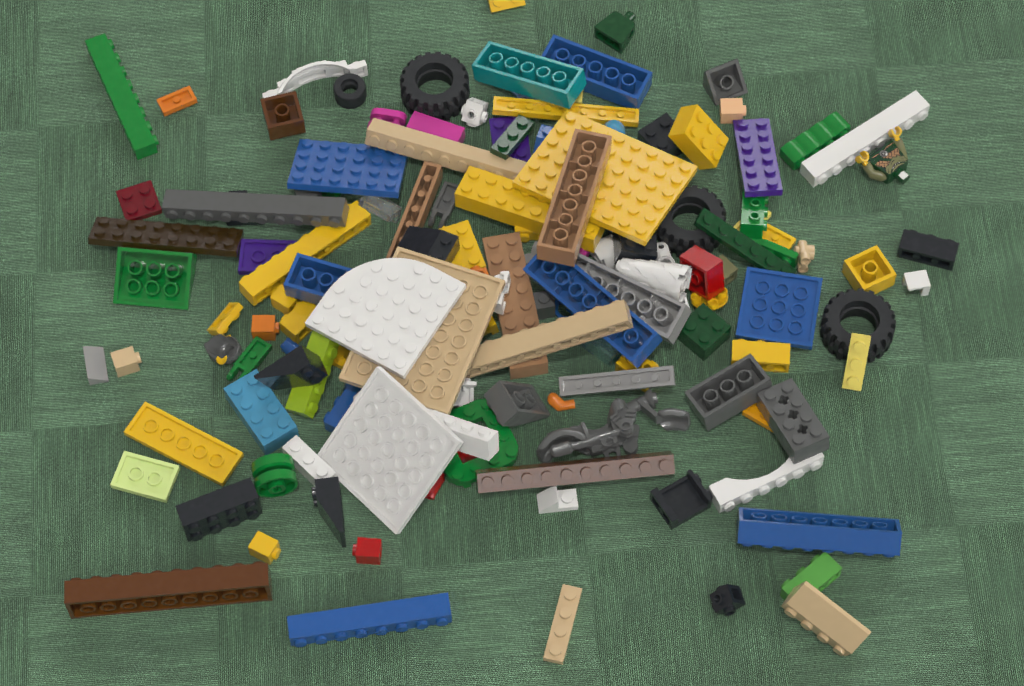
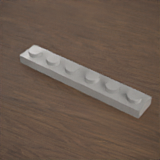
M673 365L559 377L561 397L676 386Z

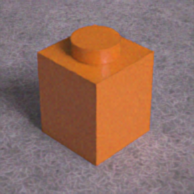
M252 315V338L254 339L258 336L264 341H276V334L280 333V324L276 322L275 315Z

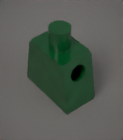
M617 11L612 12L594 26V37L622 54L635 33V23L633 22L636 18L635 14L631 11H627L625 15Z

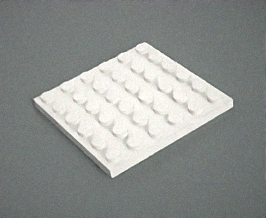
M378 366L317 455L336 472L339 481L390 530L395 534H400L464 442L381 366Z

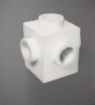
M474 97L467 99L466 104L461 109V121L466 122V125L471 127H477L485 123L488 118L487 108L489 103Z

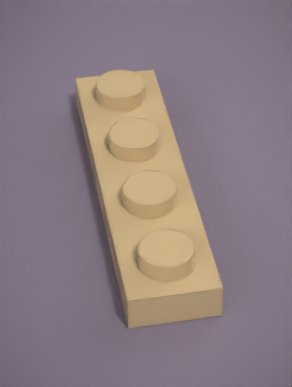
M562 585L543 661L563 665L582 588Z

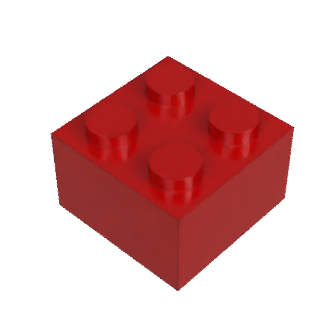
M696 245L679 256L680 264L688 265L692 268V277L689 285L690 291L710 301L725 290L723 260Z

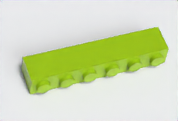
M312 330L306 348L320 356L329 376L333 361L337 356L339 344ZM328 376L317 384L292 388L285 409L293 414L313 419L318 410L321 395L324 393Z

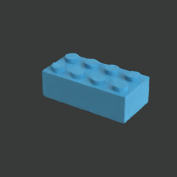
M255 369L223 389L228 403L263 453L268 455L284 446L295 435L299 437L297 425L273 391L254 378V375L259 373Z

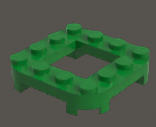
M486 398L472 401L451 411V416L472 423L481 421L486 427L498 431L499 451L490 461L477 457L465 463H462L458 453H456L443 471L449 483L468 488L471 487V483L476 481L475 470L514 465L518 458L517 441L508 426H502L498 423L495 413L487 405Z

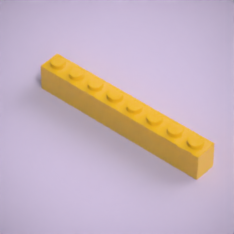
M357 200L352 204H348L349 212L345 227L319 226L315 227L310 233L304 234L297 242L288 245L284 251L272 256L265 264L259 265L255 271L243 276L239 281L241 294L253 306L257 305L270 296L275 288L284 284L297 253L323 259L370 226L371 214Z

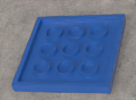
M747 267L735 338L751 341L763 340L765 342L790 343V347L812 350L823 278Z

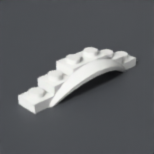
M323 60L310 63L293 70L288 78L277 82V89L262 93V97L266 98L292 92L306 83L323 78L340 77L344 74L353 73L362 78L368 76L367 64L365 60L355 61L350 65H347L345 60L336 62Z

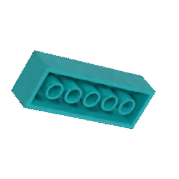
M488 41L471 65L475 81L568 109L571 108L587 84L583 68Z

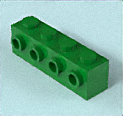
M743 186L740 232L749 238L762 239L763 231H767V220H764V218L768 216V207H765V205H768L769 196L745 197Z

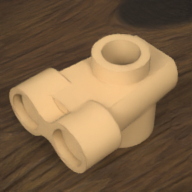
M800 240L797 246H794V251L799 254L797 262L798 272L806 273L808 271V264L814 259L815 246L808 245L805 240Z

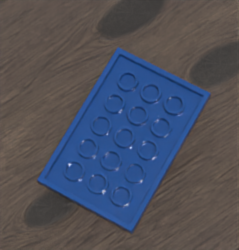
M300 139L287 181V189L399 198L408 157L366 144Z

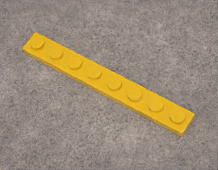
M494 96L492 115L517 117L520 114L526 118L559 120L568 108L535 99ZM573 103L571 108L568 109L600 124H605L609 120H618L628 127H638L639 109Z

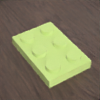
M124 451L110 486L116 490L167 503L179 474L180 466Z

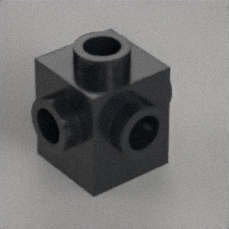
M721 585L709 595L715 613L724 614L725 616L736 613L738 608L745 605L740 586Z

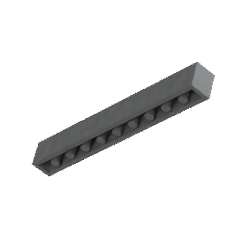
M166 189L161 207L165 217L173 220L197 219L223 222L233 220L241 223H276L278 225L294 224L296 226L312 225L315 227L330 226L334 228L346 226L349 212L346 198L173 189Z

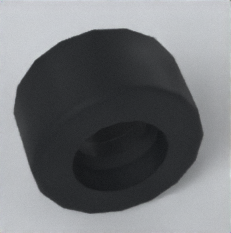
M353 73L344 74L337 78L333 85L335 100L342 108L355 109L360 107L366 100V84L359 75ZM347 89L356 90L354 93H344V91Z

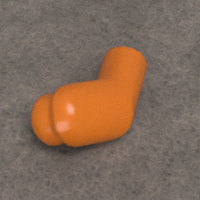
M556 393L548 395L547 401L555 410L575 409L574 399L564 401Z

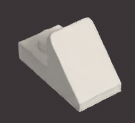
M551 486L538 493L539 514L578 510L576 488L557 490V486Z

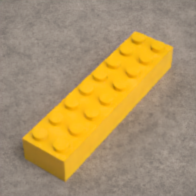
M470 165L454 193L455 207L514 227L516 225L528 229L538 235L541 234L550 204L512 187V179ZM589 221L580 248L594 253L605 228Z

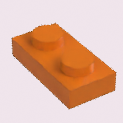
M190 85L156 99L164 117L198 103Z

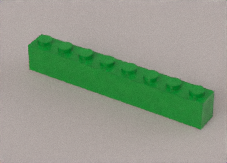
M105 33L85 40L88 53L137 160L158 153L156 145H159L157 137L150 132L152 131L149 120L145 121L144 119L146 117L143 107L138 106L140 101L137 94L131 91L133 90L130 79L126 80L125 78L127 76L124 66L119 65L121 60L118 53L113 52L115 47L112 40L107 39Z

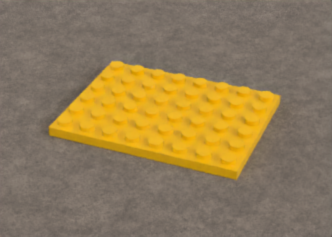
M567 109L512 181V187L550 204L575 128L612 136L611 153L589 221L645 246L696 174L698 166Z

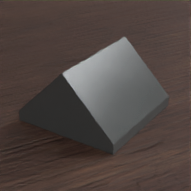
M737 58L704 71L703 87L714 105L720 104V98H736L748 93Z

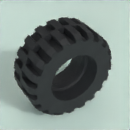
M427 52L423 56L421 54L416 56L415 60L412 59L407 63L400 76L402 103L410 114L417 111L444 121L450 120L452 116L453 118L459 115V111L461 112L463 105L466 104L467 99H469V75L466 67L456 57L451 58V55L447 53L443 55L441 52H435L434 54ZM431 80H441L451 86L440 94H428L419 89L421 85Z
M697 185L684 189L656 230V239L668 245L670 254L676 253L677 257H679L695 245L711 253L713 248H717L720 245V242L700 229L685 230L673 222L675 217L684 213L699 215L703 208L726 222V210L721 199H717L715 193H709L708 189L704 187L700 189Z
M858 288L857 291L847 289L846 293L841 291L837 293L836 297H832L829 300V303L824 308L820 334L823 338L824 346H829L828 351L832 355L835 353L837 355L836 358L839 360H847L851 334L842 327L840 322L852 316L867 319L875 328V331L869 334L871 341L867 357L868 363L875 361V357L879 359L884 355V352L888 351L893 340L896 320L895 313L891 310V305L887 301L884 302V297L874 295L875 292L871 290L866 292L864 289Z

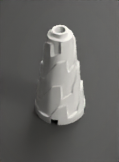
M623 257L617 261L615 270L679 302H683L687 294L684 291L686 288L689 289L692 277L691 266L670 262L665 263Z

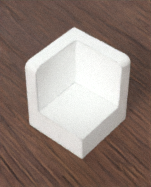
M926 270L903 274L902 285H906L908 291L919 290L921 296L929 294L931 285Z

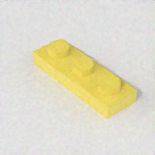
M851 333L842 388L861 391L871 341L870 335Z

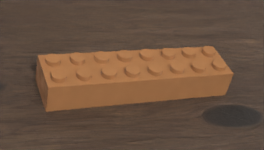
M575 128L537 243V259L572 267L575 266L611 153L612 136Z
M514 232L482 238L483 253L489 275L494 277L500 274L501 271H509L511 284L509 293L504 294V301L506 302L504 314L496 313L501 336L514 334L522 329L537 327L540 323L530 278L523 270L526 266V260L520 233ZM547 355L508 366L510 380L547 374Z

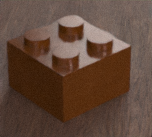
M296 91L260 99L270 140L306 132Z

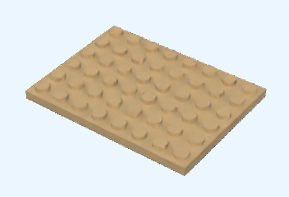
M397 246L392 258H406L423 262L466 284V289L405 379L384 369L426 408L450 415L504 289L505 280ZM350 351L339 375V381L363 388L375 368L379 365Z

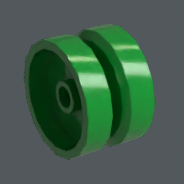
M273 453L257 458L250 466L253 479H255L254 487L260 497L276 498L293 492L298 486L297 476L294 472V461L292 456L288 454Z

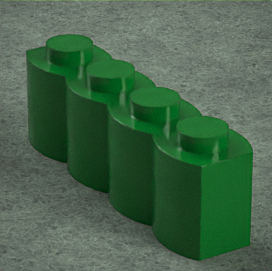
M835 111L823 121L816 123L809 130L804 131L795 139L782 146L779 156L793 171L798 168L800 169L801 162L849 133L851 125Z

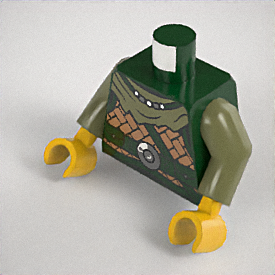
M899 126L895 127L896 135L893 129L888 131L889 137L894 138V141L889 140L870 156L866 151H862L859 156H856L855 161L863 164L862 168L870 179L881 181L885 184H889L897 179L901 184H904L910 178L905 172L908 165V156L903 140L899 138L902 134V129Z

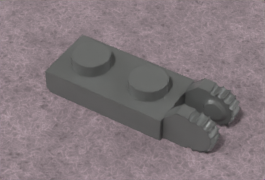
M447 181L444 182L431 210L432 213L428 220L429 227L434 225L437 216L442 217L438 229L446 226L447 220L455 208L454 193L459 185Z

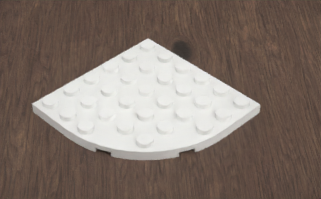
M384 258L370 261L353 268L341 276L322 297L306 320L305 325L405 379L466 289V284L428 264L412 259Z

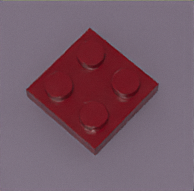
M151 180L116 191L122 212L127 220H143L163 213Z

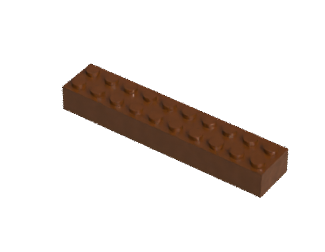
M262 561L246 565L235 563L232 566L214 565L212 568L194 567L190 570L173 569L168 572L156 570L146 574L134 572L131 575L124 576L113 574L110 577L92 576L90 579L72 578L64 581V604L71 619L273 601L272 578L268 563Z

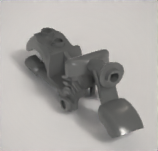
M649 388L643 396L628 403L623 399L616 398L611 403L607 424L600 429H587L585 423L580 422L581 425L547 433V436L538 445L536 450L537 457L541 463H550L554 457L570 454L574 450L586 456L591 455V457L601 454L605 457H610L609 454L615 452L617 456H621L620 446L623 447L627 455L636 454L638 451L640 426L634 424V422H636L638 411L641 410L657 425L660 424L666 431L688 430L691 424L690 415L687 411L678 408L662 409L657 413L654 410L656 409L655 404L658 403L656 392H652L651 388Z

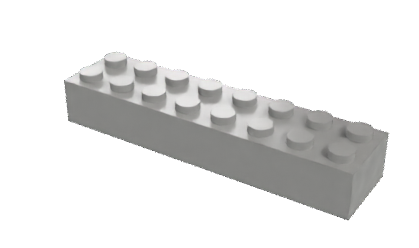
M578 253L576 265L618 300H624L633 313L654 329L663 340L674 345L692 312L686 304Z

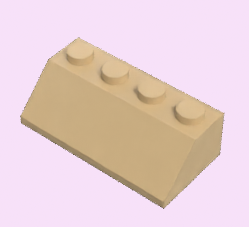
M807 581L794 587L781 605L789 617L800 621L804 629L813 631L821 642L831 645L833 651L840 656L846 657L852 654L871 633L868 628Z

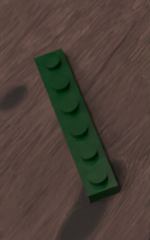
M705 208L700 211L693 224L757 268L795 274L797 269Z

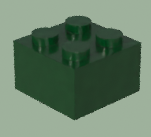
M702 303L690 314L677 339L700 359L705 361L730 338L731 326Z

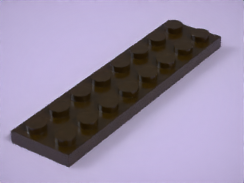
M96 217L88 237V244L237 257L241 246V239L244 237V229Z

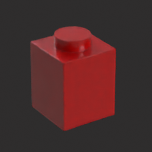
M357 537V544H353L352 556L356 557V563L380 565L383 548L382 539Z

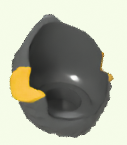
M215 335L208 342L204 343L205 350L211 360L220 365L235 362L242 353L238 340L231 335Z

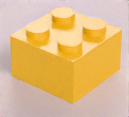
M877 245L844 260L842 273L854 291L862 288L866 292H869V290L875 292L874 295L894 286L897 275Z

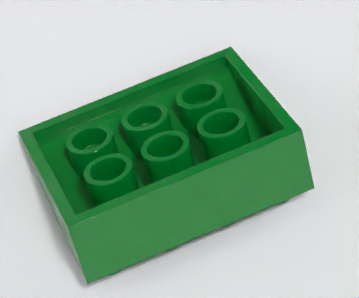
M118 247L113 303L188 310L195 276L197 254Z

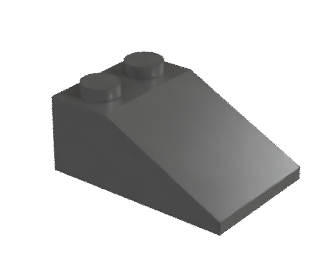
M499 380L484 394L487 405L493 410L496 420L502 426L515 427L550 416L549 411L532 384Z

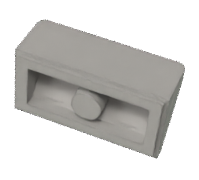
M83 346L89 384L109 382L104 348Z

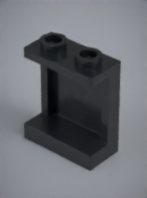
M691 469L687 471L686 476L660 491L657 487L650 491V501L671 530L711 508L713 499L711 492L703 487L701 478L697 473L694 474Z

